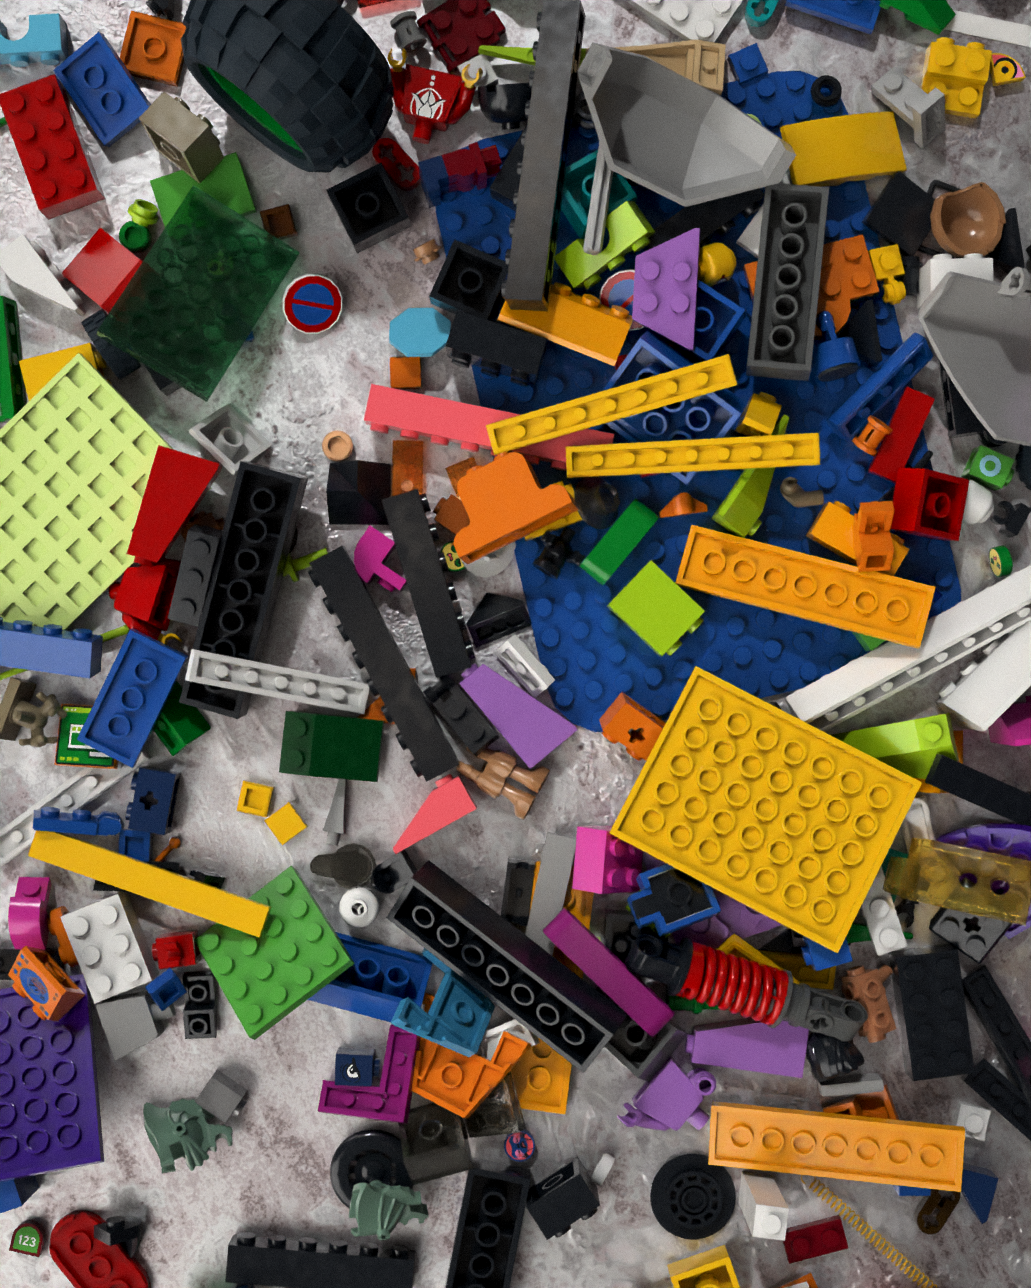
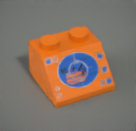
M24 946L8 974L14 981L12 984L13 989L21 997H28L34 1003L33 1011L44 1021L46 1019L59 1021L86 995L46 950Z

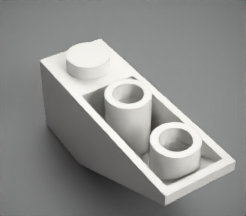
M22 234L0 251V266L11 281L19 287L80 316L85 314L79 306L83 303L82 299L72 287L67 290L61 282L65 279L64 275L54 263L50 266L43 258L47 253L36 239L30 241Z

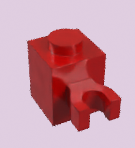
M198 929L165 933L155 938L156 943L152 944V956L155 962L158 961L159 969L196 965L201 960L200 950L194 941L198 937Z

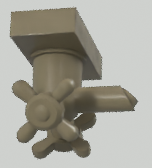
M11 677L0 704V739L15 741L20 727L23 726L31 730V738L19 739L21 746L42 747L46 744H55L57 737H46L43 728L47 724L48 716L53 717L57 713L64 719L67 716V712L61 709L60 703L56 700L54 694H50L47 697L43 692H39L36 694V697L44 704L40 708L30 704L37 684L29 680Z

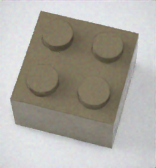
M163 92L139 117L156 151L199 184L224 158L219 148L220 141L212 133L211 129L213 126L211 122L200 113L197 116L193 114L189 106L179 97L174 99L166 92Z

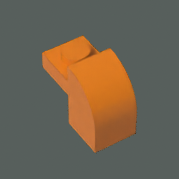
M892 501L860 503L859 512L854 514L853 538L858 572L890 570L894 554L890 534L894 514Z

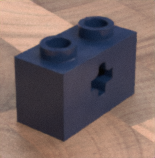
M149 766L139 767V772L134 773L131 782V790H135L133 802H129L125 818L129 820L128 829L161 835L171 832L182 772ZM153 793V798L158 799V803L151 806V802L146 800V796Z

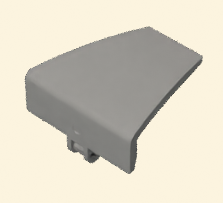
M1015 267L1001 283L956 272H948L921 305L918 314L921 325L951 381L991 436L996 440L1031 446V273L1025 268Z

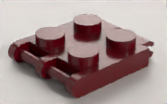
M447 0L417 20L418 26L424 28L432 40L431 46L434 51H439L448 65L446 69L449 74L456 72L457 66L480 55L478 53L479 46L498 45L500 43L499 36L506 32L505 26L495 11L485 16V13L491 9L488 0ZM430 23L433 25V27L435 28V30H436L437 33L439 34V36H440L439 39L436 37V35L434 34V32H433L432 29L430 28V26H429ZM444 46L448 48L455 61L452 62L449 55L443 48Z

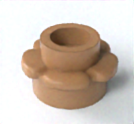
M431 239L413 249L417 257L414 260L416 262L422 260L425 265L440 257L438 250L442 247L437 245L435 239Z

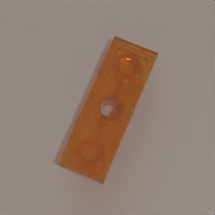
M393 440L392 496L408 492L402 490V485L406 481L413 483V488L410 491L418 489L419 493L423 494V441Z

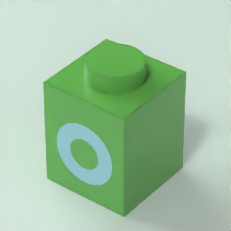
M980 445L973 448L961 477L968 480L971 479L981 486L996 491L1010 483L1014 475V469L1011 468L1014 459Z

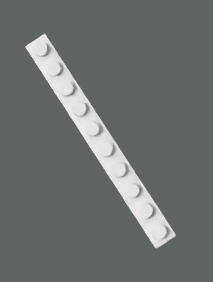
M1031 565L1011 574L993 586L985 588L967 600L959 602L943 613L931 617L926 622L919 649L889 641L858 659L850 661L834 672L822 676L819 680L808 686L796 690L793 694L785 697L791 715L825 732L1030 621Z

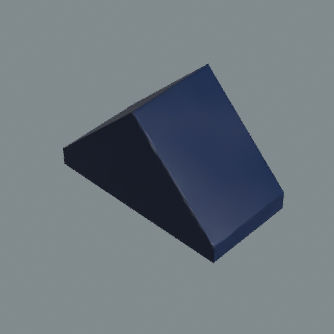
M963 1162L961 1193L973 1214L983 1224L988 1220L999 1178L989 1169Z

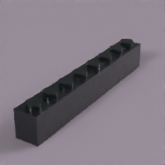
M340 546L310 562L309 564L312 569L308 571V574L316 588L322 586L326 594L323 602L331 615L337 614L341 622L337 628L344 641L351 640L356 650L352 653V656L359 669L366 668L370 679L366 680L374 696L380 694L385 704L381 707L385 718L389 724L393 721L395 722L399 733L395 734L403 750L409 748L414 758L410 761V764L417 777L423 775L427 782L458 766L459 760L362 578L358 574L346 548Z

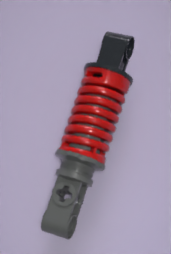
M641 934L637 937L625 958V965L631 973L666 983L667 993L670 996L685 997L689 1000L695 998L701 1004L706 1001L708 1006L715 1007L717 1005L720 1010L725 1011L729 1009L732 1014L740 1012L742 1017L748 1018L751 1016L753 1020L767 1024L771 1028H775L783 1020L788 1022L790 1026H800L812 1032L822 1033L848 1042L855 1037L868 1018L866 1009L857 1001L847 1000L823 990L810 988L809 985L804 983H793L790 970H780L765 964L759 965L758 962L748 961L743 957L737 958L734 954H726L724 951L714 950L712 947L693 942L692 939L687 937L683 938L679 945L655 938L649 934Z

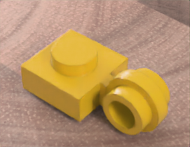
M898 244L869 250L868 253L877 282L884 280L885 285L881 287L883 301L891 305L899 304L906 297V289L902 281L898 282L894 279L905 274Z

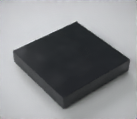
M897 171L893 174L862 223L890 245L898 244L899 251L904 256H914L931 230L930 214L935 199L900 171Z

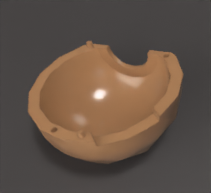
M983 182L952 193L948 192L939 195L934 200L930 214L932 233L940 247L952 256L960 258L974 253L985 256L995 250L994 248L1001 239L1003 226L1006 223L1004 207L997 193Z

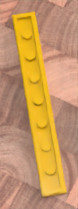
M727 354L486 425L493 453L497 455L737 385L730 356Z
M819 433L566 446L567 478L820 465Z
M36 830L28 856L256 937L262 936L271 906L61 832Z

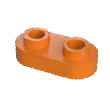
M61 906L50 911V918H47V926L50 933L57 937L60 945L58 953L61 961L64 964L68 963L73 968L78 966L79 963L60 918L69 911L65 906Z

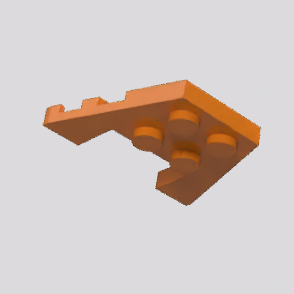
M425 992L423 1004H425L424 1011L428 1013L435 996ZM504 1031L492 1059L489 1060L477 1053L467 1057L421 1037L419 1051L416 1052L412 1091L462 1118H469L530 1049L532 1043Z

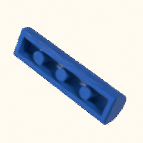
M913 333L827 419L829 427L847 443L850 442L868 423L867 418L870 415L875 416L934 357L925 337L918 333Z

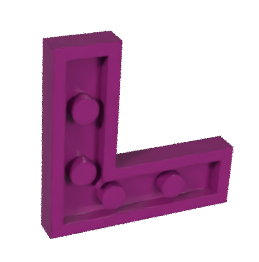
M390 1025L380 1087L335 1085L334 1081L323 1080L318 1112L408 1124L413 1093L412 1084L416 1052L419 1051L421 1037Z

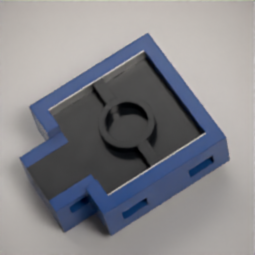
M668 864L640 873L636 880L641 891L630 895L627 899L638 929L654 923L659 937L717 916L721 912L710 886Z

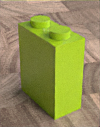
M652 560L607 605L616 616L660 657L665 653L671 656L682 644L679 638L686 631L692 634L704 621L700 616L705 611Z

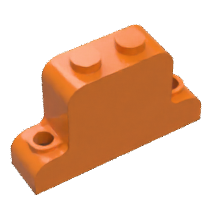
M518 452L500 453L493 459L494 461L484 466L472 467L458 481L457 491L470 519V524L456 534L454 538L456 552L461 560L466 564H470L578 511L579 509L574 498L559 484H552L542 489L532 465L522 454Z

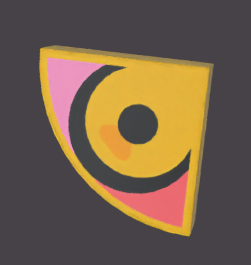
M992 53L989 69L993 87L1021 82L1026 78L1022 67L1015 59L1005 54Z

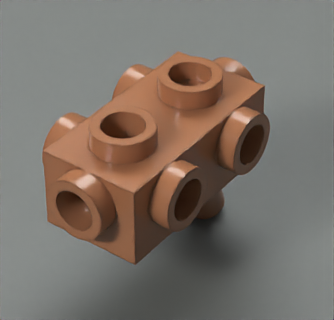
M883 964L879 969H865L864 965L847 969V975L841 977L843 983L842 993L847 1000L859 1002L868 1014L867 1020L858 1031L859 1036L867 1037L869 1043L884 1040L886 1038L885 1033L897 1029L886 997V990L883 986V983L893 973L892 969L886 964Z

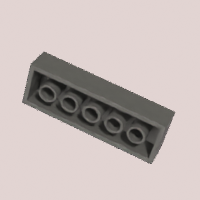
M782 183L765 187L746 376L809 380L829 187Z

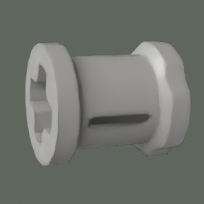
M414 11L403 12L390 21L391 27L396 29L402 43L400 45L401 51L405 49L407 53L420 49L427 42L426 37L421 35L415 21L417 16Z

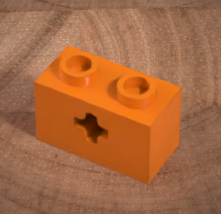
M623 692L618 695L599 719L604 737L614 744L620 742L626 746V751L638 761L642 758L647 761L666 724Z

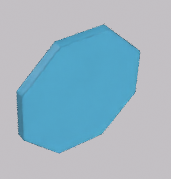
M408 308L390 321L389 343L407 357H432L446 346L451 330V321L434 308Z

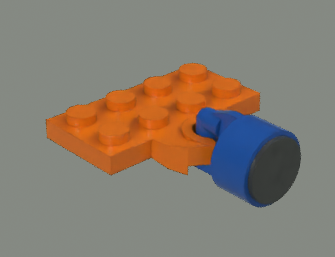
M863 234L823 245L814 335L815 347H813L812 355L813 372L815 378L820 381H832L846 377L856 372L861 365L854 339L851 337L838 338L837 334L847 323L851 311L850 302L878 296L880 292ZM757 261L744 264L743 267L752 303L754 299Z

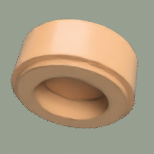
M332 431L324 437L322 449L326 457L331 461L343 462L352 455L353 442L345 432Z

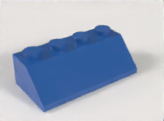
M336 932L355 964L308 1000L391 1022L400 1001L407 997L421 1007L433 965L429 959L422 955Z

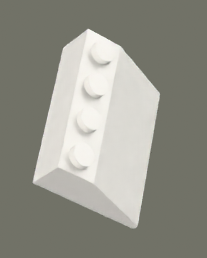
M1031 620L1004 634L999 640L995 639L986 644L982 649L984 654L977 661L971 660L960 671L962 676L955 683L950 681L939 691L938 694L941 697L935 703L945 713H950V718L960 728L985 731L1031 686Z

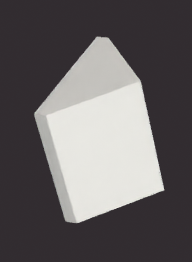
M229 403L189 430V433L235 477H237L240 461L257 463L272 446Z

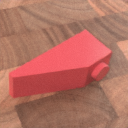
M450 773L435 782L437 788L432 790L394 846L395 854L477 809V805L460 775L453 778Z

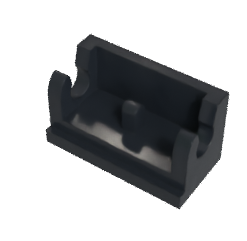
M508 858L500 916L509 923L527 926L536 862Z

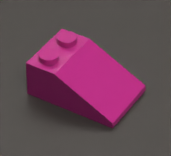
M1031 695L1025 696L1026 702L1013 703L988 727L991 743L1011 746L1031 745Z

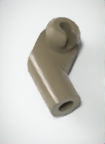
M793 477L785 478L780 486L782 496L794 507L801 508L824 504L822 490L805 492L797 484L798 480Z

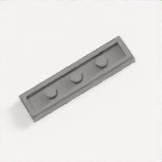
M547 832L525 935L549 954L553 955L555 944L542 930L563 909L576 849V838Z

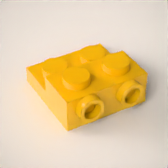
M947 37L938 38L936 42L932 41L926 49L920 88L928 94L936 87L945 94V114L977 119L980 115L984 85L988 81L992 51L984 50L985 45L979 42L967 43L965 47L954 45L955 40Z

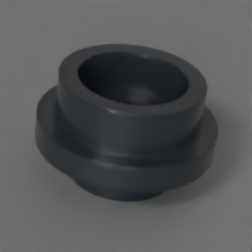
M829 75L817 78L812 84L810 91L812 100L821 107L833 106L838 102L842 94L840 82ZM827 88L830 90L831 95L825 97L821 94L820 90Z

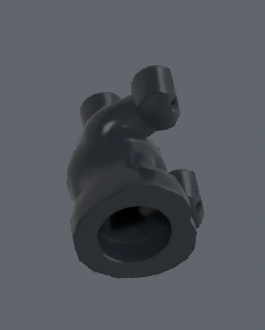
M567 526L560 536L553 535L547 530L541 538L545 547L541 554L533 561L532 565L556 580L560 576L561 569L566 562L580 566L585 555L580 554L577 550L573 551L570 545V541L576 532Z

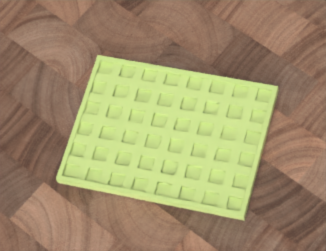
M78 353L0 429V617L3 618V622L13 623L16 620H26L33 622V626L43 627L47 624L62 626V630H67L124 574L127 568L135 563L133 562L135 556L127 554L156 451L158 445L173 449L81 353Z

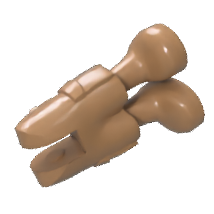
M466 747L465 750L468 751V752H470V753H472V752L469 750V748ZM486 748L476 757L485 760L480 771L472 765L459 761L456 770L475 783L482 792L496 799L500 795L506 797L514 805L515 815L522 820L528 815L536 796L507 783V778L510 777L538 794L550 773V770L545 766H540L535 770L520 768L517 766V758L504 751H494Z

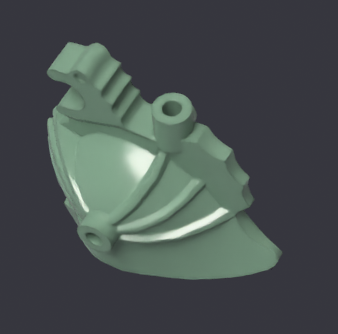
M182 1098L179 1101H172L168 1108H159L146 1102L143 1108L144 1127L150 1143L159 1156L162 1174L176 1171L174 1160L181 1157L184 1158L190 1171H193L195 1166H202L203 1160L209 1159L207 1152L209 1150L217 1151L215 1142L219 1138L226 1139L228 1146H232V1127L225 1126V1124L219 1125V1123L217 1125L213 1123L208 1124L207 1120L215 1116L195 1103L194 1099L185 1100Z
M374 1180L369 1184L362 1182L353 1186L349 1218H356L358 1228H351V1234L355 1237L377 1234L379 1240H387L398 1223L401 1222L403 1225H406L410 1219L418 1218L421 1224L429 1217L427 1205L421 1202L420 1191H413L409 1187L400 1185L390 1186L382 1183L380 1180Z

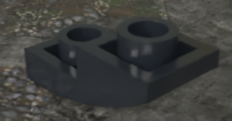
M212 971L184 972L182 980L183 986L187 991L184 994L185 1006L183 1009L185 1039L216 1038L217 999L215 976Z

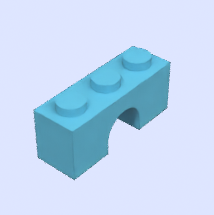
M59 13L29 15L27 34L15 41L7 39V28L0 20V65L11 64L15 67H27L29 63L41 62L44 65H58L60 61H64L69 57L67 24Z

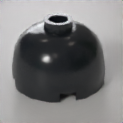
M529 82L478 87L481 111L489 121L502 124V130L520 128V122L528 120L525 117V104L527 100H531L532 90L529 88Z

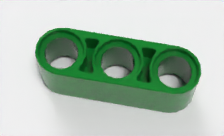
M635 498L579 567L603 586L655 524L659 516Z

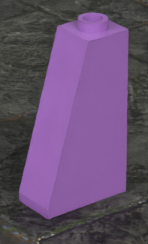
M474 663L471 665V668H468L461 674L464 680L459 684L530 769L578 730L571 722L485 664L478 667Z
M751 1017L694 1025L692 1034L686 1036L685 1053H689L692 1063L803 1078L809 1029L800 1026H790L788 1022L783 1020L778 1026L771 1028L767 1024L753 1020Z

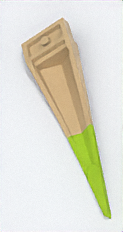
M688 40L642 46L613 47L644 55L720 96L722 95L726 44ZM481 45L478 49V53L535 66L536 61L533 59V48ZM581 48L579 67L589 48Z

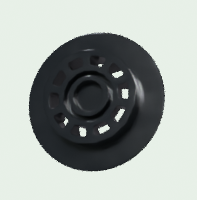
M364 1130L346 1138L335 1151L330 1165L331 1185L338 1199L347 1208H350L352 1189L355 1184L362 1182L369 1184L374 1180H380L382 1183L390 1186L400 1185L413 1189L415 1183L416 1168L410 1150L398 1137L382 1130ZM351 1161H357L356 1165H350ZM391 1163H394L396 1168H392ZM355 1173L356 1178L352 1180L350 1174ZM391 1175L396 1178L395 1182L390 1180Z
M684 1154L675 1157L661 1167L653 1180L650 1192L652 1211L660 1225L677 1237L690 1240L709 1237L726 1225L734 1211L736 1192L733 1180L723 1166L708 1165V1156ZM695 1176V1179L688 1180L687 1177ZM702 1177L707 1179L706 1184L701 1181ZM683 1179L684 1182L678 1186L676 1183ZM715 1187L716 1191L711 1194L710 1189ZM672 1190L676 1192L675 1197L670 1195ZM676 1204L677 1209H672L671 1205Z

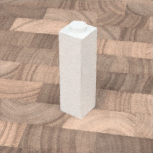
M742 1171L738 1203L752 1236L785 1241L789 1208L773 1176Z

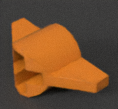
M683 492L675 495L659 512L660 518L707 512L708 509L706 504L693 498L689 493Z

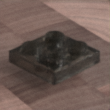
M511 1070L469 1118H464L469 1138L520 1133L526 1129Z

